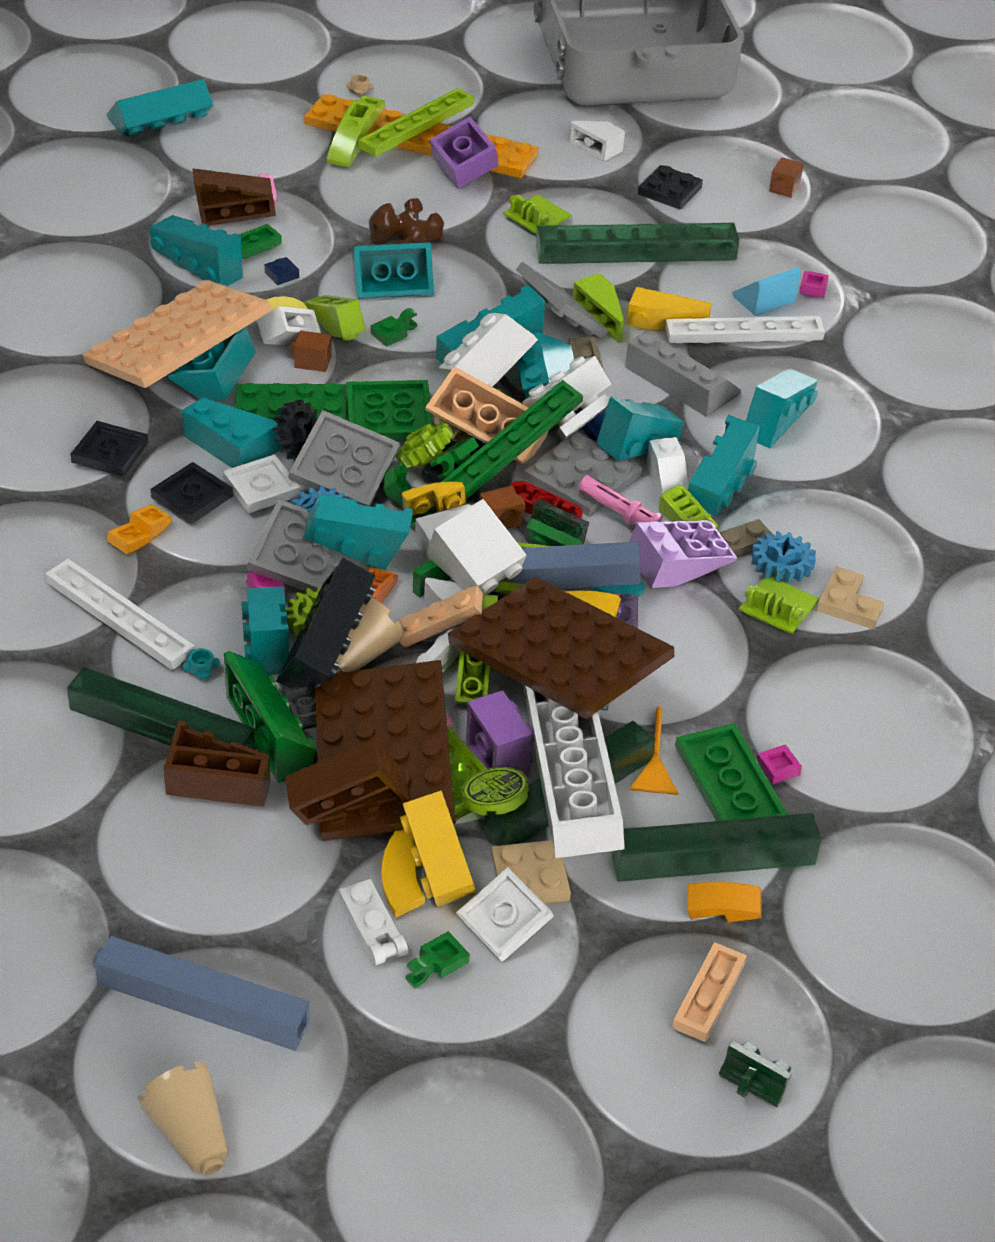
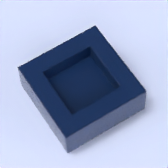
M287 257L278 258L275 261L264 264L265 273L276 285L300 278L299 269Z

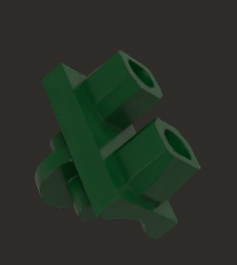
M733 1041L728 1046L727 1055L719 1075L739 1085L737 1088L738 1095L746 1097L751 1092L777 1107L783 1098L791 1077V1066L781 1060L771 1062L760 1056L761 1053L758 1047L749 1042L740 1045Z

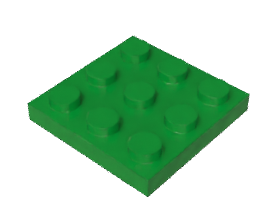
M428 380L346 382L348 421L395 441H407L406 437L412 432L421 429L427 424L433 426L432 414L425 410L430 401Z

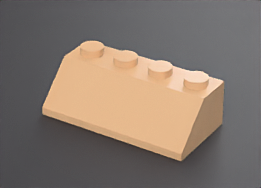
M454 366L425 407V410L486 444L529 407ZM548 431L514 460L524 464L534 457L546 439Z

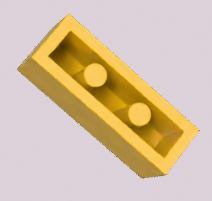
M442 790L403 803L406 815L401 816L400 819L406 836L412 834L414 836L417 846L410 849L416 867L424 866L427 877L422 878L421 882L427 899L434 897L436 905L439 907L476 894L474 883Z

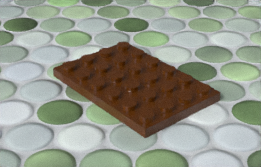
M538 577L529 580L484 609L481 615H475L448 633L449 644L585 719L591 717L675 657L674 646Z
M441 660L336 673L332 681L326 679L319 688H315L318 762L357 746L361 742L375 738L404 770L410 801L442 790L452 822L456 824ZM399 800L378 804L379 810L369 812L368 807L347 811V817L320 822L322 840L327 841L404 830L400 819L401 816L406 815L404 806L400 805Z

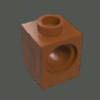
M512 486L480 493L479 501L484 499L506 529L522 525V515L526 509L525 502L522 496L517 495Z

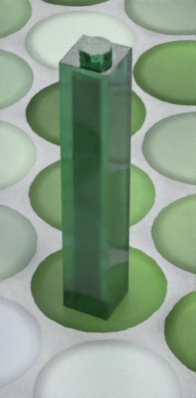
M86 667L81 669L67 687L70 710L169 746L171 745L178 720L188 723V728L200 733H204L205 730L214 733L215 739L228 744L234 741L257 750L258 745L255 742L254 727Z
M634 720L604 738L615 784L648 764L653 757L655 738ZM540 778L529 784L528 798L517 809L501 815H496L495 811H486L487 815L484 818L483 831L491 844H496L497 846L519 844L549 826Z

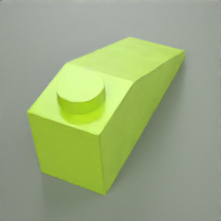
M600 273L575 281L573 298L609 330L607 334L617 343L622 342L624 317L614 285Z
M322 295L303 302L307 309L314 310L317 322L334 337H340L343 341L352 340L358 337L357 333L366 330L359 299Z

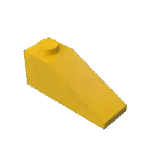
M636 287L628 305L627 325L651 331L666 330V319L710 318L712 303Z

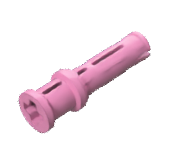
M588 474L582 479L578 487V491L583 492L623 516V520L628 525L631 523L636 525L639 522H661L663 518L662 514H655L643 507L642 502L638 500L632 502L596 481Z

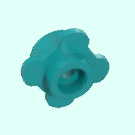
M199 648L189 654V661L183 663V670L185 672H192L198 679H207L214 669L219 668L221 664L218 658H214L210 650Z

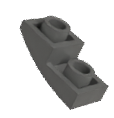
M279 684L282 695H285L288 700L293 717H299L303 728L316 725L315 688Z

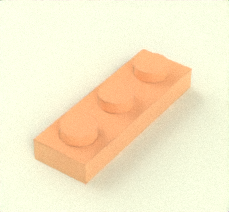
M475 585L401 618L400 623L404 634L399 643L406 648L461 624L475 615H481L483 592Z
M714 942L673 1020L672 1028L706 1042L746 963L747 955Z

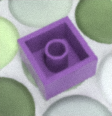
M471 117L464 119L430 139L433 158L458 189L499 166L496 147Z
M503 690L469 701L467 706L466 747L481 771L496 767H510L522 771L528 779L530 764L533 762L531 747L534 741V734L531 725L525 723L521 718L516 703L510 701Z

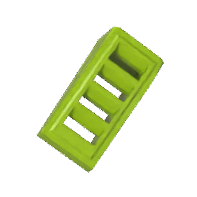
M681 484L661 494L658 511L672 522L706 520L711 521L715 528L719 529L718 524Z

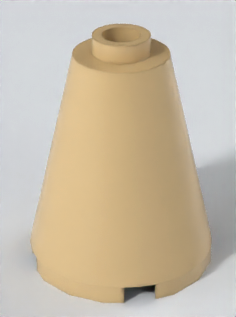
M371 597L367 605L362 604L360 612L364 613L357 628L355 630L351 628L348 634L352 641L345 654H339L336 660L340 664L337 673L358 671L403 638L404 631L398 619L393 623L388 617L391 611L378 600Z
M198 1061L193 1062L196 1069L185 1071L183 1065H180L162 1073L144 1087L147 1094L145 1097L139 1094L138 1100L144 1112L194 1173L202 1172L206 1176L219 1171L224 1166L223 1161L228 1157V1150L211 1072L206 1063Z

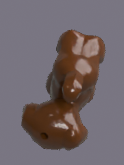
M418 198L407 200L404 204L405 211L399 215L395 214L391 203L383 204L373 212L369 219L370 239L374 245L386 244L395 235H399L404 239L396 241L395 244L436 242L443 237L444 221L438 213L430 214L427 221L419 219V212L423 211V205Z

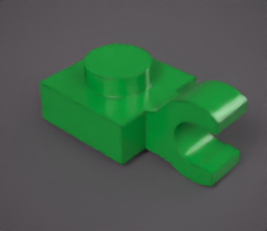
M407 308L402 311L398 319L389 316L370 325L371 334L386 347L407 337L408 330H413L418 326L411 319L417 316V312L412 308Z
M474 437L457 442L439 457L434 458L430 465L435 466L440 463L443 466V472L438 475V478H446L454 471V463L456 462L457 465L464 463L471 457L470 453L479 445Z
M399 461L397 462L396 469L392 467L385 472L384 491L391 500H396L403 507L401 493L410 490L411 485L406 481L408 470Z
M447 931L420 946V957L407 963L406 967L411 973L406 975L405 979L413 988L422 985L433 972L441 979L468 964L470 954Z

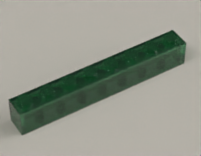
M734 222L537 226L536 251L539 264L737 260L740 239Z

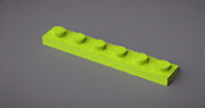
M456 88L360 138L359 148L377 157L474 105V96Z

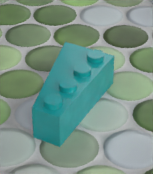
M171 215L150 226L151 248L202 280H209L227 287L243 278L240 234L234 233L229 235L223 229L215 231L210 229L209 225L201 224L198 226L192 220Z
M527 284L520 288L521 293L514 297L510 295L500 300L501 304L491 310L485 308L478 312V315L472 321L464 320L439 334L436 338V358L443 364L446 355L456 350L463 343V338L470 332L475 331L481 325L480 321L490 313L506 314L530 333L540 332L543 334L545 300Z

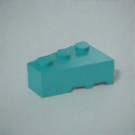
M610 396L596 444L617 461L648 454L649 440L676 437L679 442L685 422L663 405L647 402L640 404L630 399L624 401Z

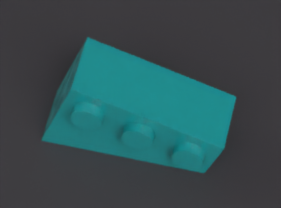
M788 369L756 386L746 421L760 426L757 439L758 444L770 449L804 411L815 402L818 391L815 390L818 380Z
M201 398L182 410L184 436L231 468L274 455L280 451L282 446L281 443L275 442V439L278 437V433L273 431V428L278 425L275 420L206 398Z
M728 415L725 420L726 427L723 436L717 435L713 441V444L717 446L710 457L704 456L688 485V491L705 511L716 517L724 507L727 508L730 505L733 494L736 491H741L746 477L752 476L757 466V461L754 460L760 426Z
M320 494L308 514L303 538L373 567L386 570L409 534L413 509L404 508L402 512L385 509L384 504L376 503L375 507L358 505L357 500Z
M284 586L247 589V601H241L242 620H249V623H243L244 641H250V644L244 645L245 658L260 663L267 675L279 674L289 655V632L286 621L287 612L285 609Z

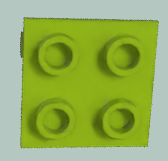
M538 194L527 200L521 195H512L509 199L510 209L503 212L505 216L537 235L572 217V214Z
M774 577L764 578L759 585L754 587L749 585L747 587L745 597L748 598L739 607V611L789 634H793L820 598L783 581L777 583Z

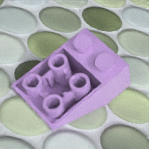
M706 520L639 522L636 524L629 541H639L641 573L651 588L677 587L737 560V556L720 535L714 524Z

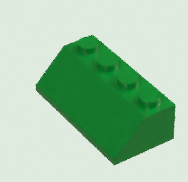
M231 651L225 652L224 665L227 699L258 751L270 756V771L277 783L285 781L286 776L313 765L314 756L317 755L316 746L312 738H306L303 733V726L299 717H293L285 695L280 696L274 677L271 674L267 675L260 663Z

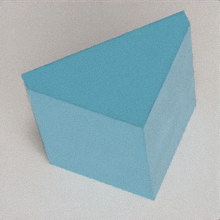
M797 267L733 291V297L755 316L795 302L801 273L800 268Z

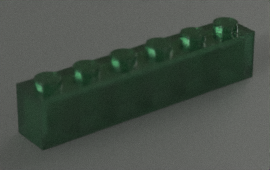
M813 813L623 829L624 849L612 851V858L618 882L816 865L821 836Z

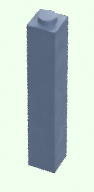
M639 541L522 548L527 555L522 565L523 570L512 579L506 577L501 580L503 582L525 584L534 577H538L557 588L641 584Z
M113 936L109 938L104 948L98 949L93 959L97 985L296 1051L310 1024V1006L307 1000Z

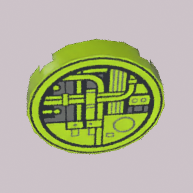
M496 767L483 770L470 777L462 787L464 804L470 811L479 815H487L486 811H495L496 815L508 813L517 809L527 800V792L529 791L528 779L522 771L510 767Z

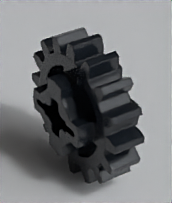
M303 400L285 402L284 407L277 409L280 416L274 417L275 422L278 423L277 427L273 428V431L278 433L275 442L281 443V453L287 452L286 459H294V462L317 421V409L311 410V403H304Z

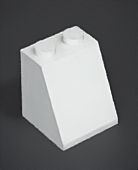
M484 499L436 527L426 553L436 565L464 590L477 585L485 595L492 592L502 579L506 577L512 579L523 570L522 565L527 556Z

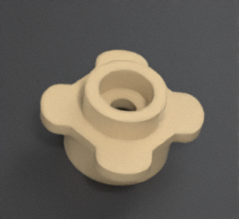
M363 74L353 75L351 82L346 83L347 88L352 89L355 94L359 95L365 94L367 90L374 88V85L369 83V77Z

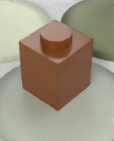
M781 157L772 170L769 192L792 198L801 183L804 163Z
M300 331L297 340L292 341L290 356L294 357L295 368L326 372L332 357V335Z

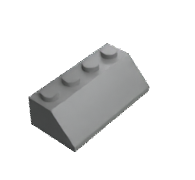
M646 331L628 341L625 368L705 417L741 393L740 388L724 377Z

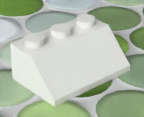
M499 313L486 315L480 321L481 325L475 331L467 334L462 340L463 343L456 350L446 355L444 358L445 362L439 367L445 377L448 376L455 366L493 387L537 341V338L508 315Z

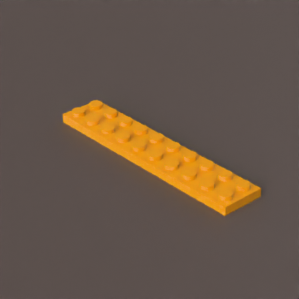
M323 94L304 115V124L336 132L353 100L339 98L332 94ZM384 109L367 135L406 114L400 113L397 110ZM441 122L396 147L433 156L430 139L451 128L452 125ZM483 132L496 147L499 166L490 171L522 179L537 158L539 147L532 146L526 142L508 140L505 137L488 135Z

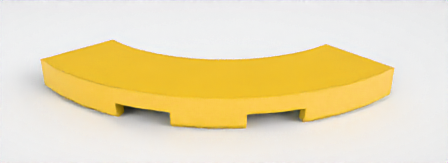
M396 830L390 838L384 851L381 868L384 897L395 918L425 904V896L417 882L416 864L410 849L417 845L413 834L406 836L404 830Z

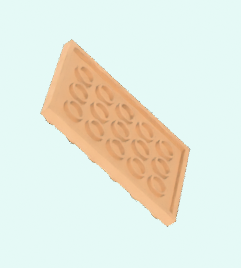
M204 280L197 283L196 287L192 290L177 295L172 302L158 306L150 315L136 319L133 325L128 328L116 331L108 340L94 344L90 348L91 350L82 354L85 364L140 387L147 388L271 312L272 308L268 300Z

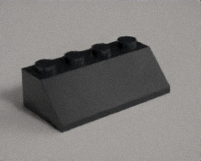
M344 557L340 560L323 582L277 677V683L280 685L319 688L326 679L332 681L340 666L336 660L339 654H345L352 641L348 634L351 628L353 630L357 628L364 613L360 612L362 604L367 605L374 594L375 588L371 587L375 579V574Z

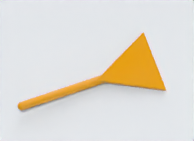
M660 706L656 708L653 757L629 790L678 795V791L659 758L662 707Z

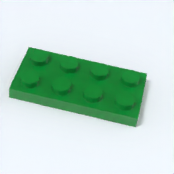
M246 383L237 384L235 408L274 420V417L280 416L277 409L284 407L285 402L303 400L304 403H311V410L317 409V419L322 410L346 420V384Z
M735 723L676 737L675 747L726 840L788 824V813Z

